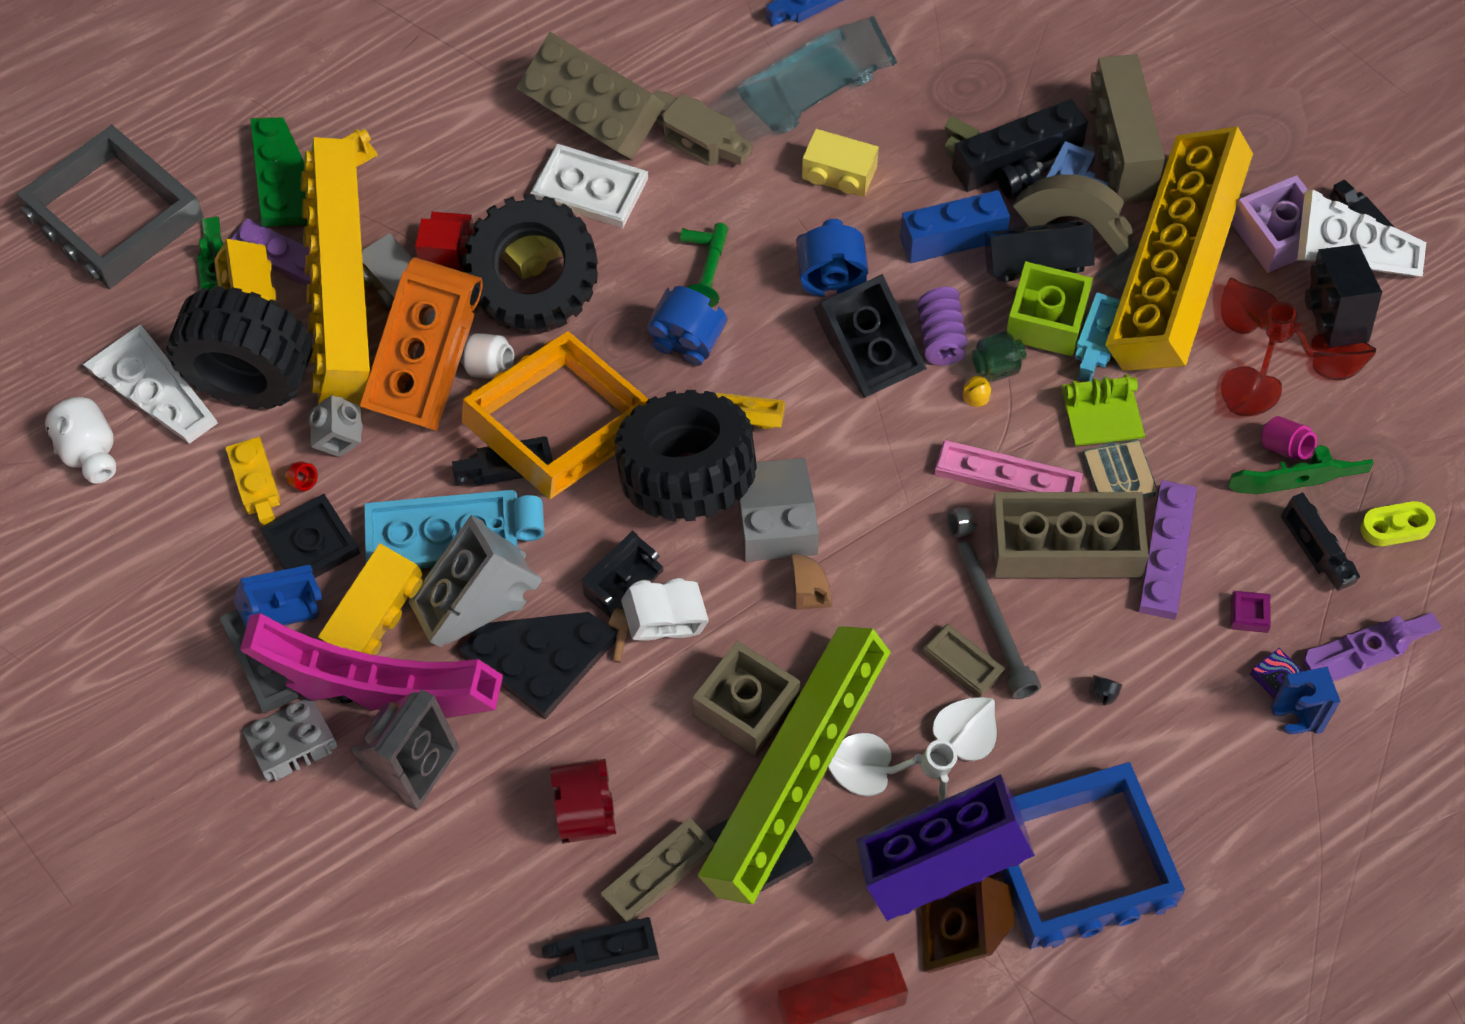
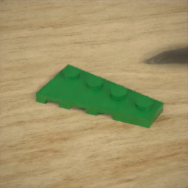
M284 117L250 118L261 227L307 225V219L302 218L303 198L306 199V192L301 191V172L305 171L304 160Z

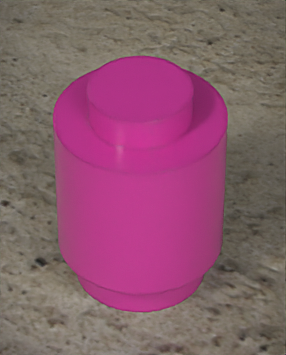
M1275 416L1262 429L1263 446L1267 450L1293 460L1308 459L1316 449L1317 435L1312 432L1310 427L1281 416Z

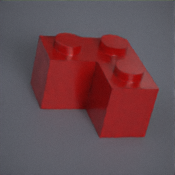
M432 211L430 219L421 218L415 245L417 257L466 273L463 267V255L467 252L465 247L467 236L473 235L475 231L472 215Z

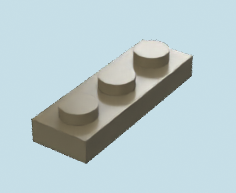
M688 818L601 892V898L623 922L636 920L707 859L715 843L691 818Z

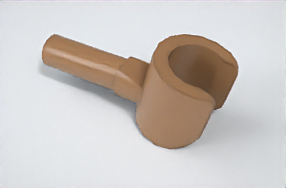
M616 608L610 618L609 627L618 630L612 661L620 663L627 635L630 634L624 610Z

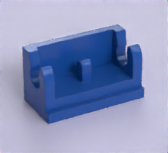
M311 565L241 578L233 601L245 627H247L250 615L259 613L283 626L318 618L319 610L315 601L322 600V595L312 574Z
M1328 667L1286 675L1271 704L1274 716H1285L1291 713L1299 719V723L1285 726L1283 729L1285 733L1299 734L1315 731V734L1322 733L1341 702Z

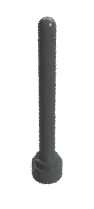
M962 541L958 545V551L1010 669L1007 682L1010 691L1015 699L1030 697L1041 689V683L1036 672L1030 670L1029 666H1024L971 543Z

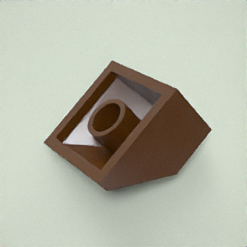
M987 877L981 882L972 883L950 893L942 899H936L921 906L924 972L932 973L992 955L1015 925L1012 886Z

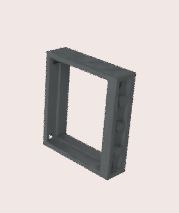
M113 125L107 127L17 193L23 206L20 212L27 217L28 222L31 225L37 223L48 241L52 244L58 242L62 246L64 254L73 263L79 261L83 265L82 267L86 274L92 280L98 278L109 289L204 218L197 197ZM115 156L171 206L102 258L46 206Z

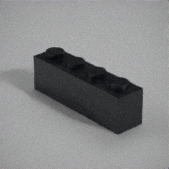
M1071 98L955 143L952 169L966 191L970 192L997 181V169L1007 164L1017 165L1020 159L1028 156L1032 157L1035 162H1046L1058 156L1065 141L1082 147L1088 121Z

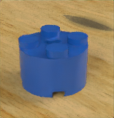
M829 219L823 222L822 226L814 228L796 238L801 284L808 293L826 297L825 291L836 290L837 294L867 281L868 262L863 234L856 228L843 225V222L839 219Z
M675 286L673 291H670L669 287L665 290L646 327L649 334L654 338L652 345L655 349L664 354H670L673 350L682 354L683 358L690 364L701 366L703 361L709 357L727 323V316L720 307L715 311L708 306L711 299L687 287Z

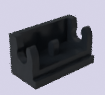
M632 530L582 578L584 596L611 618L616 608L624 610L621 600L632 584L642 580H648L652 583L663 572V566L657 561L660 557L659 554Z

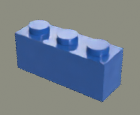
M999 190L902 213L900 239L911 264L985 246L984 232L1008 229L1010 215Z

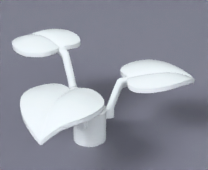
M979 697L964 699L948 705L939 712L933 722L932 732L936 740L928 746L924 754H916L914 758L895 766H888L891 761V751L880 737L870 733H858L848 736L842 741L828 769L835 780L847 791L858 796L869 797L881 794L886 789L888 784L887 774H895L919 764L925 775L933 779H939L938 799L940 802L946 799V788L949 781L947 774L955 765L957 757L964 761H977L985 758L992 751L997 737L995 701L993 698Z

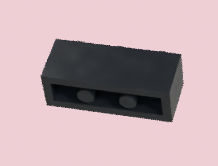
M1085 220L984 232L987 272L992 277H997V281L1017 280L1018 275L1022 274L1025 261L1059 270L1064 269V271L1072 273L1084 272V267L1095 266L1093 225Z

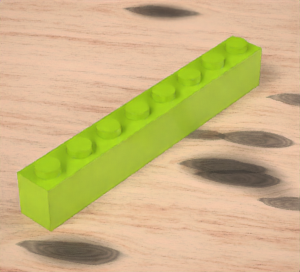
M838 626L697 875L717 898L754 904L891 653L873 628Z

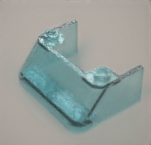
M873 15L835 27L821 34L739 84L736 90L744 103L772 131L780 130L784 134L800 124L798 119L802 116L801 113L848 84L856 82L858 87L866 84L875 78L873 72L893 66L898 62Z

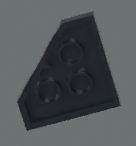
M590 612L489 622L480 627L459 649V652L465 660L479 659L503 675L501 687L546 719L616 642L617 632Z

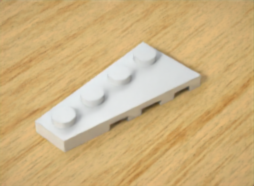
M141 324L83 364L88 372L189 444L218 424L217 420L188 383L180 377V373L173 369L169 359Z

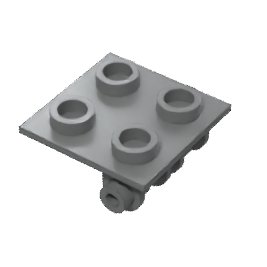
M308 698L294 702L289 707L242 729L267 782L275 779L277 782L279 779L293 773L289 764L291 761L297 771L301 770L296 761L301 756L304 757L308 766L311 765L307 756L309 752L315 762L327 755H331V750L338 747L315 701Z

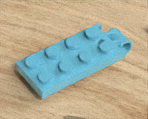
M514 490L365 503L366 563L379 543L414 562L420 569L433 568L470 515L482 520L487 528L517 547L518 539L523 541L538 540L545 534L543 501L534 495H525L517 498V493Z

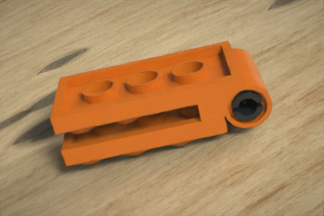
M416 257L410 260L406 271L403 270L360 407L438 431L475 315L471 311L476 308L483 287L481 277ZM435 310V319L428 325L427 317ZM424 344V353L417 359L416 351L420 345ZM410 378H413V388L406 392V383Z

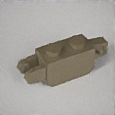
M662 90L652 93L666 102L655 122L663 126L665 142L707 166L717 165L722 158L742 165L751 155L752 144L736 132V122L732 121L727 115L720 114L705 106L700 100L692 99L683 93L678 98L669 93L666 94Z

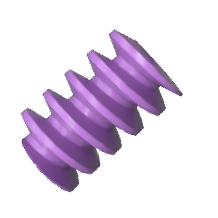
M939 287L929 290L917 302L923 345L925 347L924 354L927 361L934 365L942 366L958 363L966 355L963 349L967 346L968 340L964 336L966 329L962 324L964 317L961 313L962 305L959 302L960 294L957 289L952 287Z

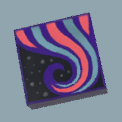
M1278 648L1255 666L1250 675L1275 698L1286 675L1303 671Z

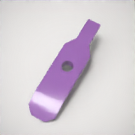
M1433 612L1409 621H1403L1401 616H1395L1389 621L1380 622L1351 635L1348 634L1329 644L1308 649L1303 663L1307 670L1328 667L1332 680H1341L1403 655L1411 641L1439 631L1442 627ZM1367 642H1375L1378 646V649L1370 648L1367 645Z

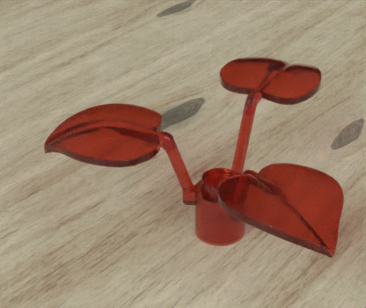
M1232 277L1225 286L1221 298V317L1225 325L1239 334L1252 333L1259 327L1262 330L1266 329V334L1269 337L1260 372L1249 366H1240L1227 372L1222 380L1221 395L1229 411L1236 415H1260L1269 411L1278 403L1282 393V384L1279 379L1268 376L1266 373L1275 344L1288 341L1294 333H1296L1306 355L1314 357L1312 365L1315 372L1326 379L1337 381L1349 379L1358 374L1376 354V348L1368 343L1328 347L1323 334L1314 336L1310 348L1302 331V323L1296 322L1297 311L1293 305L1286 302H1278L1268 291L1244 284Z

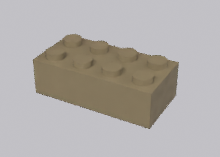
M550 31L516 88L632 160L666 102Z
M1138 54L1098 58L1096 72H1091L1092 91L1086 96V107L1088 113H1093V136L1095 139H1099L1100 142L1099 161L1101 165L1106 166L1107 170L1105 182L1108 183L1109 188L1123 199L1124 203L1153 201L1165 157Z
M1142 492L994 493L991 508L994 578H1142L1149 558Z

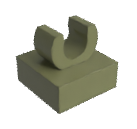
M951 116L944 126L948 136V141L944 146L948 150L946 154L953 158L955 143L980 134V131Z

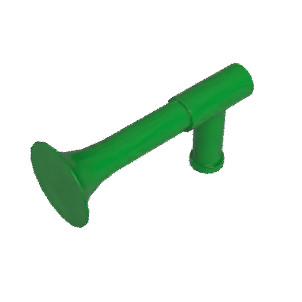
M716 223L712 233L682 228L680 234V243L708 245L707 257L700 280L697 284L689 285L687 288L693 289L711 299L708 304L711 308L715 307L720 299L718 293L712 288V284L729 230L728 226L724 223Z

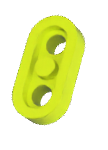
M1418 501L1373 508L1366 513L1361 523L1360 531L1363 538L1375 546H1388L1424 539L1430 534L1435 525L1436 517L1428 505ZM1409 521L1415 522L1418 527L1411 526ZM1374 528H1380L1384 533H1380Z

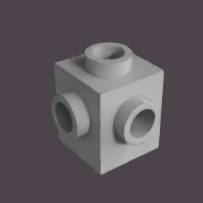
M331 395L311 410L309 424L311 425L312 448L342 457L361 443L363 425L361 422V407L359 405L346 401L344 398Z

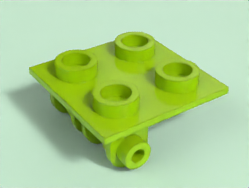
M1127 374L1123 378L1109 379L1108 377H1103L1102 380L1093 378L1092 381L1079 383L1074 380L1071 384L1061 385L1075 446L1145 438L1134 391L1138 390L1136 377L1130 378L1129 374Z

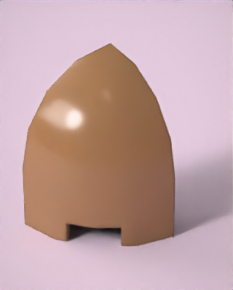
M791 553L796 610L833 607L831 589L824 569L811 557Z

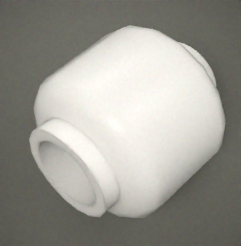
M475 333L466 341L460 361L465 371L471 377L493 379L498 373L505 372L513 367L514 350L501 335Z

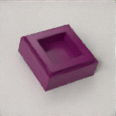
M1233 591L1231 594V629L1268 633L1271 628L1270 594Z

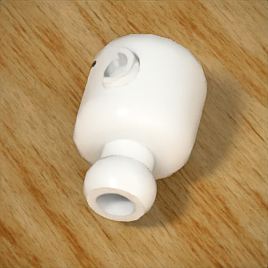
M72 397L56 404L48 412L45 419V429L54 446V454L59 455L61 461L68 467H82L84 478L91 483L98 484L109 480L116 472V461L108 454L113 446L114 438L112 429L101 409L94 401L85 397Z

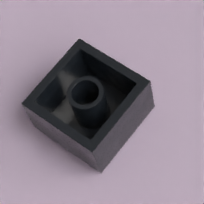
M1354 244L1318 249L1316 262L1311 266L1310 288L1305 292V304L1308 310H1312L1316 318L1318 333L1323 334L1328 347L1369 342L1382 290L1360 245Z

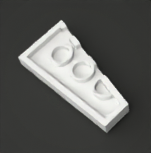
M1315 190L1305 191L1297 260L1316 262L1318 249L1359 244L1372 271L1411 277L1423 276L1426 250L1425 241L1392 226H1385L1369 215L1359 214L1341 202L1331 201L1323 197V194Z

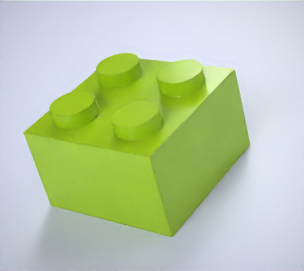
M1025 261L1009 315L1005 340L1073 357L1093 278Z

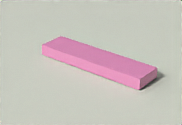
M943 440L934 474L935 476L1000 492H1079L1083 473L948 440Z

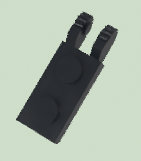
M650 917L572 934V938L548 943L541 948L543 957L547 959L567 956L575 951L576 962L555 966L546 972L548 981L552 983L571 980L579 975L581 978L659 959Z

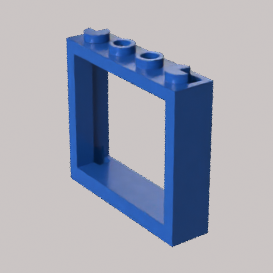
M1130 762L1014 796L1021 811L1023 821L1026 822L1123 792L1162 885L1041 922L1020 866L1008 867L1000 871L1004 883L1012 886L1013 906L1030 949L1040 946L1043 948L1049 946L1056 948L1065 943V938L1078 934L1081 938H1088L1100 933L1104 926L1117 923L1119 927L1127 926L1138 921L1142 914L1154 911L1155 915L1165 914L1167 909L1178 906L1177 904L1184 894L1185 888Z

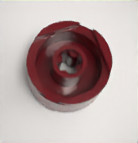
M606 758L550 766L552 788L556 787L554 789L555 800L553 801L562 844L615 835V811L612 793L609 790Z

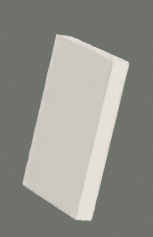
M556 144L530 194H534L536 200H543L544 196L553 198L557 205L565 204L575 214L624 228L648 180V171Z

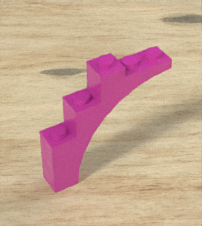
M261 613L250 615L240 647V651L286 677V686L312 701L344 695L370 711L379 710L382 705H386L388 702L396 703L412 692L419 693L421 689L435 696L445 718L493 711L496 709L503 679L501 673L479 659L455 662H424L366 654L311 638L285 627Z

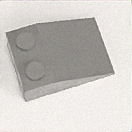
M796 458L756 462L757 469L753 484L748 488L747 493L740 501L738 500L745 562L790 558L791 553L804 556L818 555L819 531L806 459Z

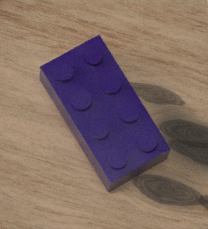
M1001 774L857 839L866 887L886 921L900 915H906L920 906L936 899H942L956 890L972 883L981 882L990 875L1008 867L1017 866L1024 860L1035 856L1021 811Z

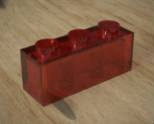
M893 952L779 990L777 1006L784 1024H849L905 1005L908 988Z

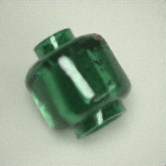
M1007 331L979 339L976 343V350L971 352L977 374L981 377L985 376L991 382L1018 374L1022 368V360L1026 359V350L1021 339L1015 340Z

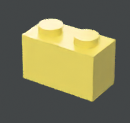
M815 129L803 156L802 179L816 185L835 188L847 194L865 197L877 168L879 146Z

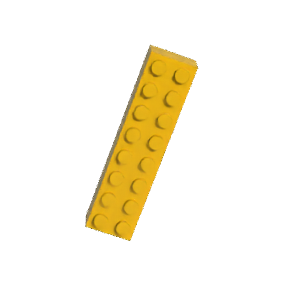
M1238 126L1176 135L1105 344L1123 371L1184 367L1187 364L1253 156V152Z
M313 137L311 151H305V171L301 172V191L306 192V199L303 198L302 218L307 219L308 225L304 227L303 243L304 247H309V255L305 257V275L310 276V283L307 284L306 301L307 304H312V313L309 312L308 332L313 334L314 341L312 342L313 352L310 358V363H315V372L311 374V392L317 393L318 405L333 395L360 406L370 373L355 140Z

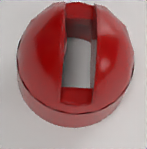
M303 461L292 463L285 473L287 483L292 488L300 491H309L315 486L318 479L316 467ZM298 474L304 476L302 481L297 478Z

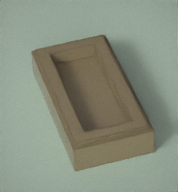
M948 623L923 647V654L978 698L983 697L1005 672V668Z

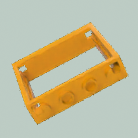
M567 331L553 341L549 340L544 347L535 353L524 356L518 364L509 370L498 373L486 385L472 390L471 394L463 399L462 423L545 497L551 500L615 455L614 439L620 424L626 416H630L631 411L639 404L641 406L646 405L648 398L573 334ZM566 365L622 414L547 465L490 414Z

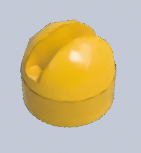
M972 376L966 381L963 386L962 397L968 405L981 407L990 400L991 386L986 378Z

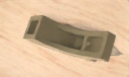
M1061 174L1041 179L1022 190L1013 205L1029 226L1044 225L1052 219L1061 216L1082 218L1098 230L1117 255L1129 248L1134 235L1129 221L1125 217L1119 216L1124 204L1123 199L1105 184L1081 175Z

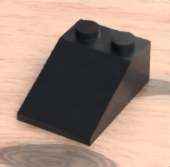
M883 274L826 299L813 308L829 343L864 398L927 369Z

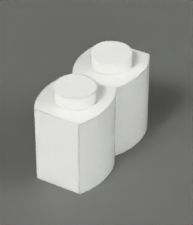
M676 578L666 582L664 585L651 583L648 580L638 581L628 588L621 600L631 637L634 640L647 641L664 637H692L701 634L709 622L698 583L694 581Z

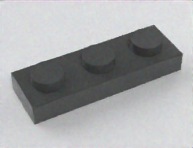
M236 609L219 617L263 713L265 714L299 698L296 691L286 686V677L240 651L246 627L238 610Z

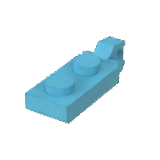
M1096 293L1075 351V359L1082 361L1077 379L1085 382L1091 381L1096 366L1105 368L1107 362H1109L1111 353L1105 344L1120 299Z

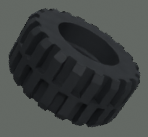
M534 194L524 195V200L515 201L514 196L504 199L506 205L497 209L494 204L486 210L488 216L484 220L481 218L476 220L473 225L475 231L473 235L467 236L465 242L467 252L463 255V267L466 273L481 277L483 280L478 304L484 313L490 318L496 319L499 325L507 329L511 326L522 333H529V329H537L538 333L549 332L548 327L554 325L560 328L567 324L566 319L570 316L577 317L583 311L582 305L585 301H590L593 295V285L597 284L598 260L592 236L589 234L583 220L580 217H576L570 207L565 204L557 205L553 198L544 196L543 200H536ZM526 236H542L554 241L560 248L564 259L563 272L555 284L535 294H522L511 290L503 282L499 272V261L505 249L514 241Z
M223 286L213 287L210 290L208 288L201 289L184 301L166 347L173 369L180 372V377L183 380L194 384V388L211 394V397L217 400L223 399L229 401L232 405H246L252 409H258L259 407L271 409L291 401L300 389L313 352L310 333L307 332L304 323L301 320L297 321L295 314L290 310H284L280 307L279 303L272 299L268 301L262 298L260 294L242 292V289L234 287L224 289Z
M686 390L685 393L676 394V391L666 393V396L661 398L657 396L647 400L646 405L641 406L639 404L631 411L630 416L625 417L615 434L614 451L622 490L636 508L641 511L644 510L646 514L658 518L660 515L666 521L676 522L677 518H684L687 522L696 521V517L705 516L706 518L715 516L718 510L723 509L726 511L732 507L735 499L740 501L747 493L748 488L753 484L756 476L757 463L750 420L737 404H734V402L724 396L718 398L714 392L705 391L704 393H697L696 390ZM686 453H697L685 457H674Z

